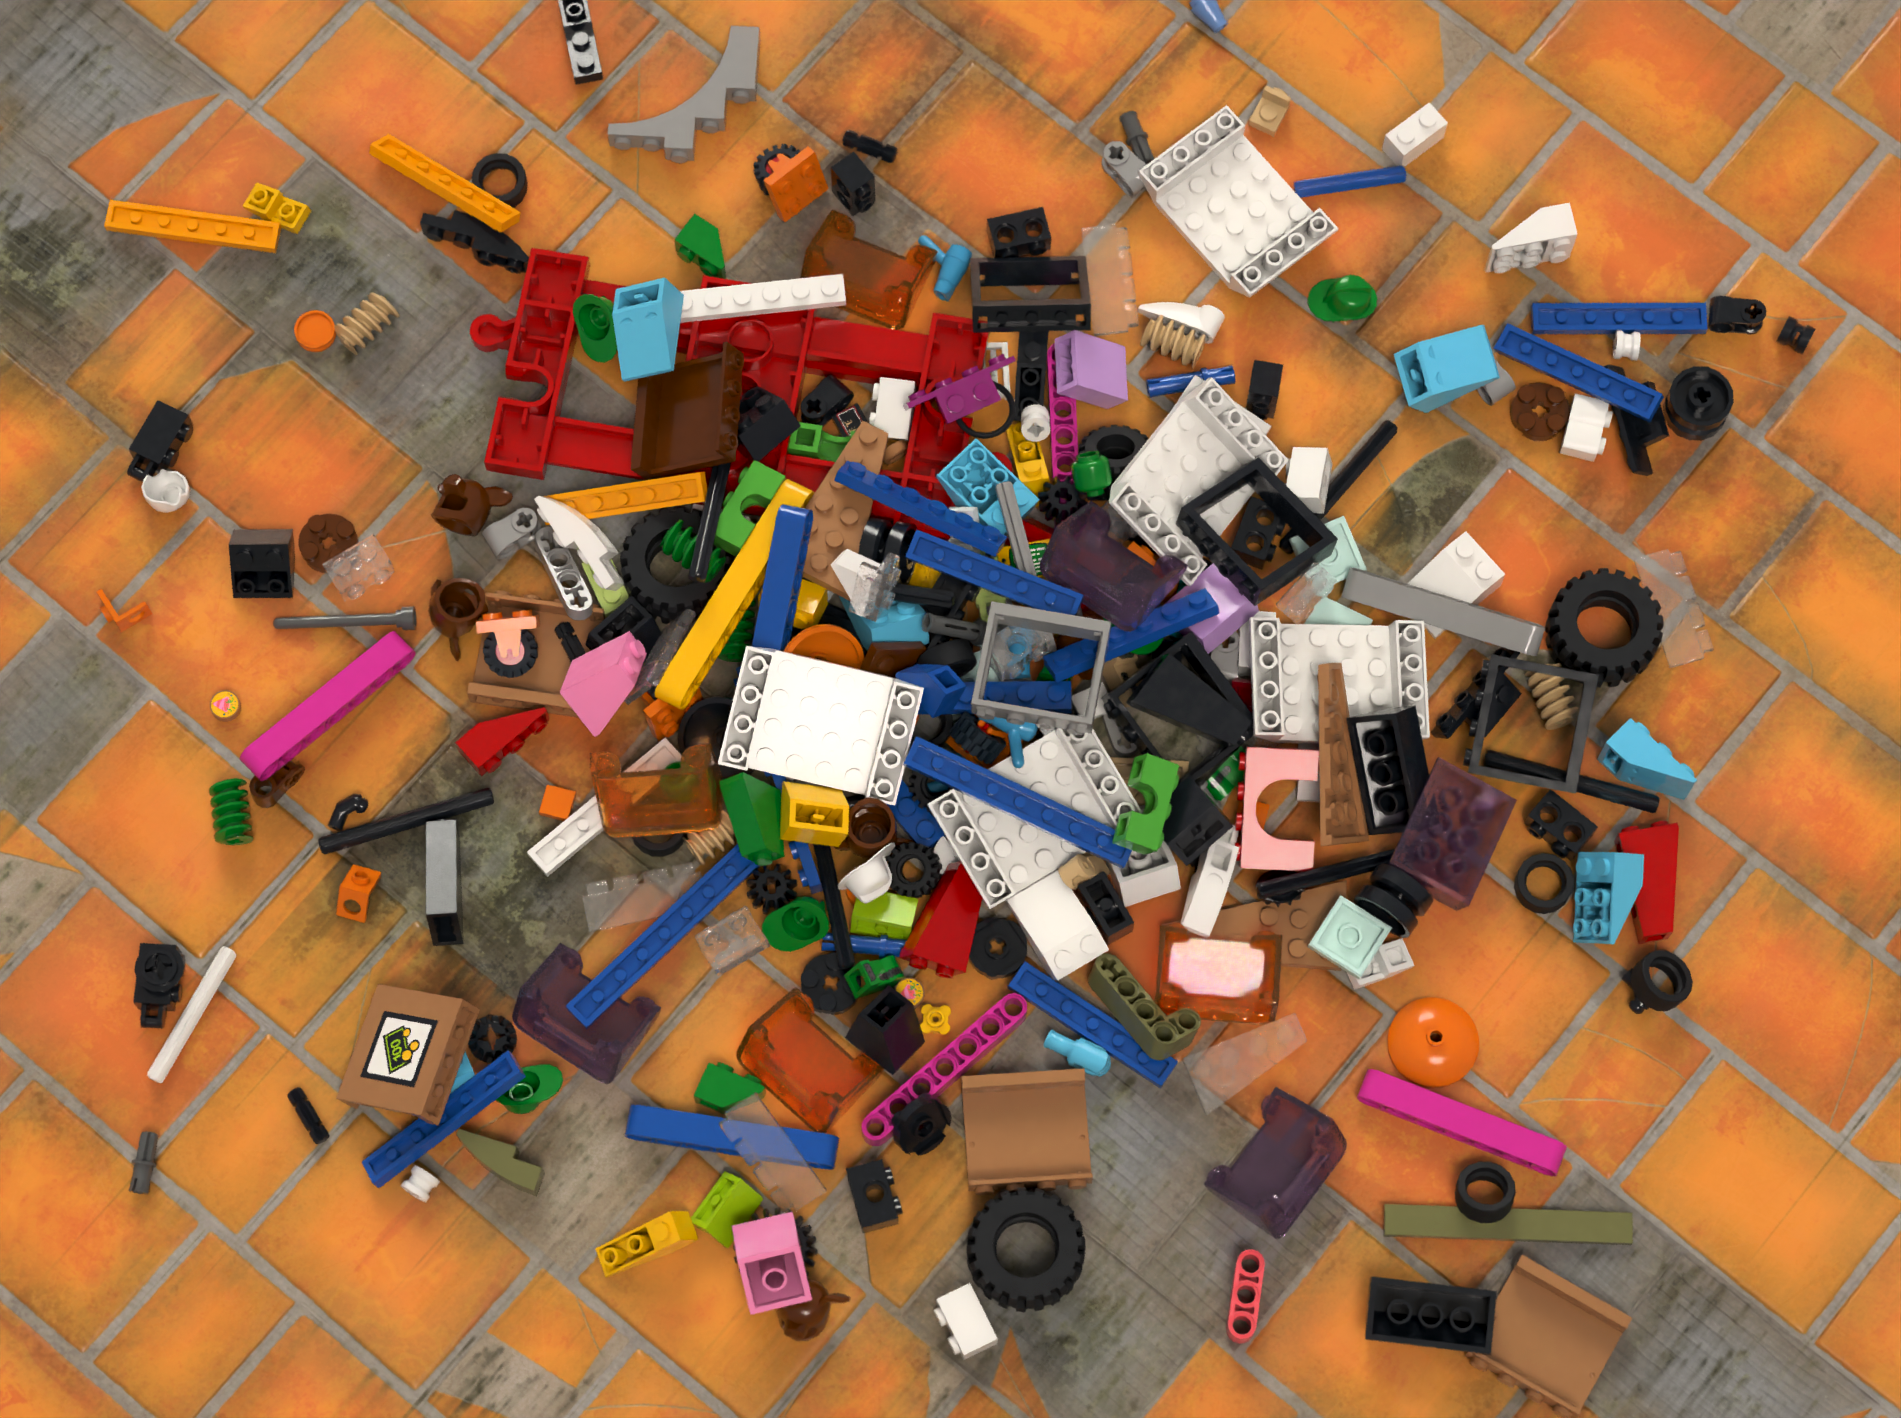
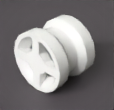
M1616 330L1613 341V359L1628 357L1632 361H1637L1640 350V332L1625 334L1621 330Z
M1037 404L1029 405L1021 412V432L1029 441H1042L1050 434V414L1044 406Z
M414 1165L411 1169L412 1175L408 1180L403 1181L401 1187L412 1196L427 1203L430 1198L429 1192L432 1188L437 1187L440 1181L429 1172Z

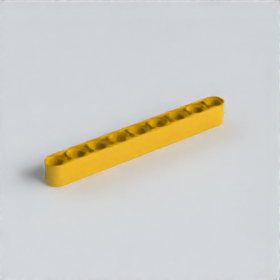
M786 479L781 484L659 680L654 693L656 698L680 710H684L688 706L764 583L779 507L785 504L805 508L814 495V491L789 479Z

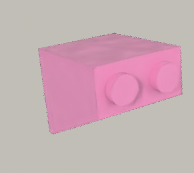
M630 631L572 660L561 687L560 694L594 737L600 735L634 688L647 653L643 644L636 640Z
M793 1212L732 1226L737 1261L750 1315L812 1300Z

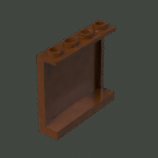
M724 342L722 353L677 363L674 365V371L638 379L631 458L632 471L646 480L736 461L740 396L742 393V369L744 367V354L728 342Z

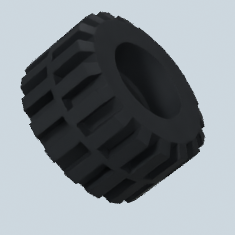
M1111 425V427H1099V430H1092L1089 432V436H1084L1082 443L1079 445V454L1088 451H1099L1100 455L1108 458L1112 474V483L1104 489V494L1096 497H1107L1109 500L1111 485L1148 440V437L1145 434H1141V431L1137 429L1132 430L1129 426L1117 427V425Z

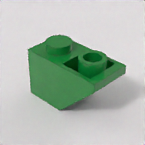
M694 213L674 239L676 253L683 261L687 263L692 261L700 266L701 271L705 275L725 279L726 271L718 228Z
M718 1062L717 1065L708 1063L695 1091L694 1100L700 1105L725 1114L763 1099L766 1089L765 1086L761 1085L762 1080L755 1076L746 1074L745 1077L733 1073L734 1069L724 1063Z

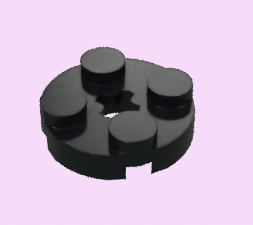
M998 917L987 918L976 925L969 961L973 968L991 980L1006 978L1015 974L1027 957V938L1021 927L1011 920L998 919ZM993 941L997 944L1002 942L1005 944V947L1002 949L1003 954L998 955L997 953L992 954L990 952Z
M836 952L814 958L807 964L801 975L803 998L810 1008L819 1013L839 1015L851 1009L858 1000L855 999L844 977L850 969L841 970L839 968ZM856 976L857 984L861 987V976ZM830 977L831 979L836 978L839 980L836 984L838 988L836 991H833L831 988L827 990L823 988L826 984V978Z
M923 1093L917 1099L910 1102L903 1110L896 1112L892 1117L891 1124L894 1126V1141L898 1147L909 1155L914 1152L917 1155L927 1154L934 1150L945 1138L946 1135L943 1131L946 1124L950 1127L951 1114L947 1106L939 1099L932 1097L928 1093ZM923 1123V1128L919 1130L920 1125Z

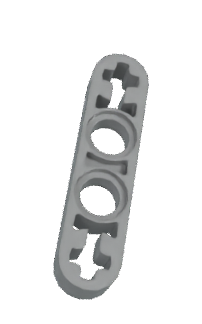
M543 527L535 535L536 551L567 615L573 620H585L593 612L592 596L569 549L560 546L556 542L552 534L554 532L552 527ZM546 540H549L551 543H553V549L550 550V546ZM555 559H563L567 562L559 567L551 564ZM566 580H573L577 583L572 588H566L561 585ZM578 597L579 604L584 607L579 608L577 604L574 605V598Z

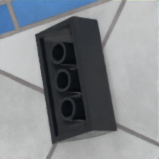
M1416 705L1388 708L1346 718L1369 835L1417 832L1437 824L1438 819Z
M1371 1276L1369 1279L1365 1340L1491 1355L1497 1291Z

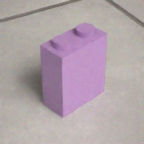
M1076 330L1055 339L1057 394L1105 409L1128 401L1125 346Z
M1214 564L1204 570L1191 586L1186 585L1165 603L1168 604L1201 589H1207L1218 604L1220 614L1178 632L1185 635L1192 631L1208 654L1245 624L1250 617L1259 612L1258 605L1254 606L1244 595H1241L1235 585L1228 578L1223 577Z

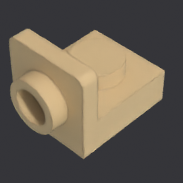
M1265 86L1262 98L1249 120V126L1274 137L1289 110L1291 97L1280 88Z

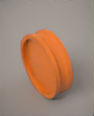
M308 311L302 314L295 323L294 333L297 342L307 351H324L333 344L336 338L335 324L332 318L323 311Z

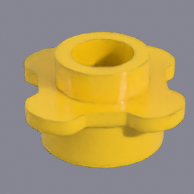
M925 1004L921 1008V1013L923 1014V1023L920 1025L921 1031L924 1034L940 1033L941 1035H946L949 1033L948 1017L951 1015L950 1007L947 1005L932 1007L930 1004ZM938 1017L939 1020L934 1022L933 1018Z

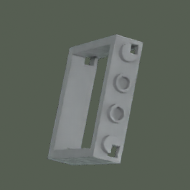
M991 601L971 702L972 713H975L979 718L992 720L994 717L1004 718L1007 722L1015 725H1023L1027 722L1037 724L1038 728L1044 730H1054L1056 727L1067 729L1068 733L1074 735L1092 734L1110 638L1111 622ZM998 624L1099 641L1085 717L984 700Z

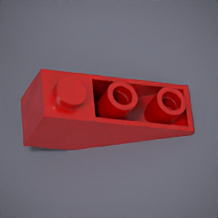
M545 707L481 722L458 739L455 744L458 752L482 777L486 772H494L501 765V760L509 753L514 754L524 746V740L530 735H537L543 731L548 724L549 715Z

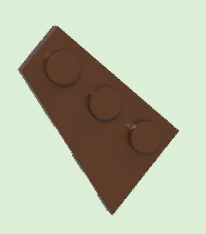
M922 641L872 642L860 670L896 678L897 672L914 666L919 656L926 651V647Z

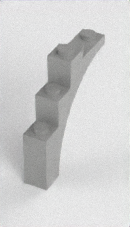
M731 26L728 44L719 66L708 82L693 97L675 109L654 118L632 123L608 124L609 145L620 150H628L631 147L643 148L647 151L664 149L666 160H671L675 163L694 161L697 130H702L706 133L725 131L728 100H733L740 104L748 103L749 101L756 102L760 53L759 27Z

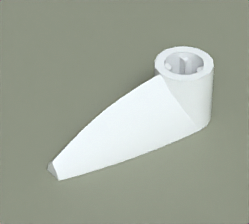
M1157 302L1142 304L1138 308V313L1150 319L1153 318L1154 321L1160 315H1163V325L1165 326L1171 320H1174V330H1177L1181 325H1185V335L1192 329L1195 330V340H1198L1203 334L1206 335L1205 343L1208 344L1213 342L1225 319L1223 312L1211 305H1203L1201 308L1183 303Z

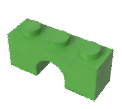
M799 422L801 426L790 436L788 452L790 455L836 462L856 431L851 430V436L837 437L824 432L821 425Z
M756 460L753 461L750 468L745 467L738 478V483L740 484L735 492L730 491L723 502V507L725 508L719 517L714 545L737 557L756 524L743 517V512L748 507L755 505L767 508L781 484L786 480V477Z
M1148 753L1134 757L1127 786L1141 792L1145 800V808L1142 814L1129 811L1119 815L1112 841L1113 844L1143 855L1156 852L1160 848L1164 840V833L1162 832L1164 823L1169 817L1172 808L1170 804L1172 792L1176 789L1179 782V776L1177 775L1178 764Z

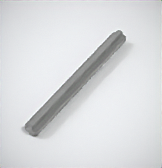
M1010 481L999 483L995 486L1016 568L1037 576L1013 484ZM1033 630L1040 655H1048L1056 651L1052 633Z

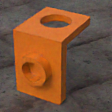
M103 590L96 591L104 604L99 609L108 623L113 620L115 621L121 632L152 614L147 603L144 601L118 616ZM138 612H141V613H140L139 615H137L136 617L131 618L134 614H136V613H138Z
M353 864L339 887L336 915L365 923L369 896L379 882L381 872ZM345 901H356L360 905L361 910L359 912L349 911L345 906Z

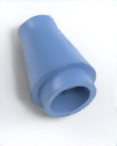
M1191 0L1189 2L1192 7L1191 12L1210 27L1215 34L1228 25L1217 0Z

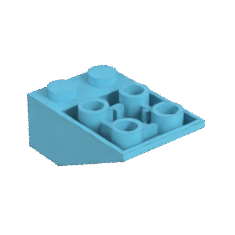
M666 278L618 288L615 291L612 316L621 377L624 382L674 371L684 295Z
M1484 325L1420 341L1394 354L1408 406L1424 413H1428L1500 378Z
M977 438L936 476L956 507H978L979 523L984 526L995 527L1005 536L1008 534L995 486L1002 482H1012L1022 519L1031 513L1040 500Z
M839 596L867 652L872 642L922 641L924 645L930 643L929 632L922 630V619L926 612L919 604L877 598L865 614L859 615L852 601Z
M1631 718L1606 741L1597 758L1620 781L1683 800L1687 798L1697 781L1694 777V772L1689 766L1684 763L1680 764L1672 757L1671 750L1665 744L1657 743L1642 723L1635 722Z
M1578 852L1576 892L1574 895V943H1615L1643 886L1644 854Z

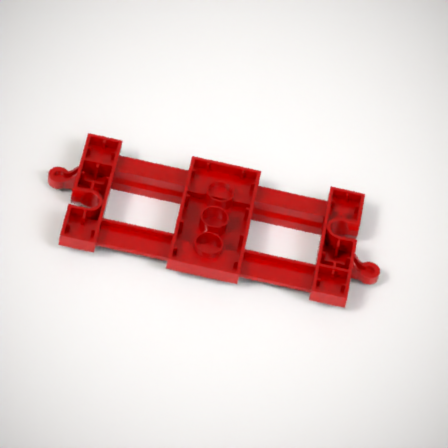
M531 248L516 317L508 321H501L495 315L483 314L472 321L470 336L478 350L483 352H493L498 349L509 350L506 360V379L536 382L548 388L546 394L535 402H525L503 396L498 397L484 460L486 471L544 480L547 465L646 480L631 470L634 429L560 417L576 339L579 336L573 315L574 302L584 294H593L597 297L605 296L614 303L616 289L627 287L587 280L590 270L589 257ZM703 275L700 289L752 283ZM817 309L680 323L676 350L678 353L687 354L685 361L722 353L723 343L728 342L744 354L740 400L746 391L759 386L784 399L797 419L806 373L825 377L833 374L837 379L868 384H879L880 377L915 381L917 383L916 391L924 389L925 393L928 394L937 390L935 384L951 377L952 382L963 378L962 372L978 366L979 371L984 368L990 332L973 333L972 319L933 313L929 335L820 318L816 317ZM978 320L979 323H987V321ZM933 398L915 406L903 473L881 469L880 475L888 476L894 483L904 488L909 487L917 490L921 496L929 500L940 501L949 509L956 506L936 476L970 444L972 436L964 432L956 421L946 425L942 413L937 412L931 405L935 399ZM962 417L961 419L965 425L973 430L974 418ZM791 435L758 461L783 474L786 479L792 480L816 492L835 463L833 461L790 455L788 446ZM737 449L736 461L731 462L723 502L730 491L735 492L740 484L738 483V478L745 467L750 468L753 463L752 460L744 457ZM991 452L1012 472V464L1007 456L999 452ZM707 467L671 476L705 471L706 483L708 488L712 467ZM876 500L873 501L871 517L894 521L893 525L897 521L912 523L916 525L917 530L945 541L950 539L949 535ZM699 502V503H694V504L704 505V502ZM757 505L750 506L743 513L762 516L766 508Z

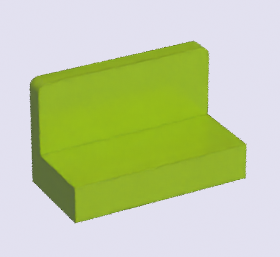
M889 892L884 893L869 903H862L856 898L850 933L872 937H881L882 934L888 935V938L907 940L913 929L918 899Z
M724 1171L692 1215L691 1220L696 1228L710 1234L722 1246L729 1248L734 1241L732 1226L742 1224L744 1221L748 1222L751 1215L763 1201V1198L741 1178Z

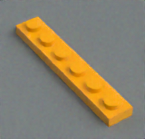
M388 134L370 144V155L500 233L519 222L521 212L392 135Z
M110 200L104 224L106 231L269 253L277 252L282 228L280 222Z
M704 471L543 497L560 501L574 508L588 519L705 502L707 483Z

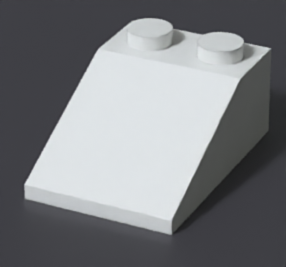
M1465 531L1445 547L1407 584L1478 605L1501 586L1505 573ZM1424 623V628L1434 639L1446 631L1445 629Z
M1145 805L1139 806L1142 812L1144 811ZM1164 840L1156 852L1143 855L1132 851L1123 869L1105 861L1111 872L1110 876L1114 887L1125 907L1181 889L1177 863Z
M1058 870L1006 900L1045 971L1053 980L1058 981L1109 950L1095 923L1072 889L1063 882Z

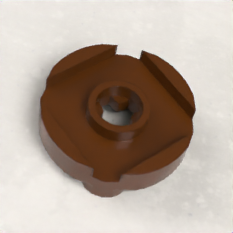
M1532 383L1521 387L1514 397L1510 408V417L1514 427L1516 428L1517 426L1523 432V436L1534 441H1547L1556 437V434L1565 428L1570 415V407L1564 391L1559 387L1546 383ZM1542 406L1548 413H1544L1543 418H1539L1536 412H1532V409Z
M336 514L312 516L299 535L298 544L303 559L312 569L318 572L335 573L340 571L339 568L344 567L346 564L349 565L354 561L359 550V540L353 524L346 518ZM332 537L333 541L337 542L336 545H332L329 547V550H325L322 541Z

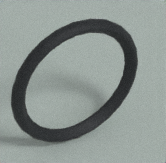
M994 382L996 389L1004 394L1009 403L1010 411L1006 422L995 431L983 433L970 429L961 418L956 420L959 427L967 434L982 439L993 438L1005 432L1012 424L1016 412L1014 399L1010 392L997 382Z

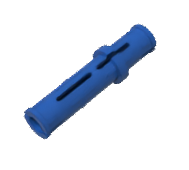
M1232 365L1208 370L1204 367L1200 368V371L1146 379L1148 397L1152 398L1184 392L1195 375L1203 380L1212 377L1219 386L1235 384V372Z
M827 932L826 936L822 938L823 940L834 941L832 933ZM882 934L881 937L849 935L853 953L879 955V958L882 959L891 955L899 957L901 948L907 941L906 939L888 938V935ZM822 942V951L836 952L835 944Z

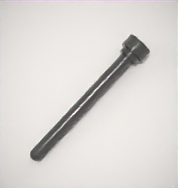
M415 606L402 607L401 610H396V613L279 617L273 621V626L276 629L396 625L397 628H402L403 630H416L417 625Z

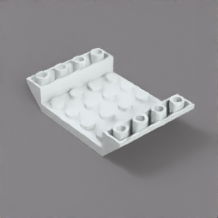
M1226 105L1140 169L1138 174L1158 210L1226 286L1250 298L1336 233L1338 227L1321 208L1313 212L1246 139L1244 136L1245 125Z
M1210 377L1174 406L1111 485L1109 504L1187 586H1191L1208 564L1202 559L1204 556L1200 553L1198 547L1188 537L1182 534L1183 531L1176 525L1181 507L1258 457L1276 476L1288 462V459L1219 384ZM1246 484L1200 514V516L1220 536L1254 493V490Z
M1249 618L1253 734L1255 737L1274 743H1319L1318 665L1342 663L1350 717L1388 708L1416 705L1422 740L1430 738L1424 621L1395 620L1389 626L1281 624L1280 618Z
M746 646L718 764L746 771L748 768L853 792L865 795V798L879 799L885 804L895 806L905 768L903 763L909 751L924 688L893 677L781 650Z
M1084 713L1078 715L1080 717H1085ZM1056 728L1054 731L1023 748L1025 763L1022 768H1015L1012 763V757L1009 756L987 769L1115 830L1120 814L1129 811L1143 813L1093 728L1092 734L1085 733L1084 735H1074L1068 733L1067 729ZM954 789L927 804L989 910L1059 869L1077 854H1084L1086 852Z

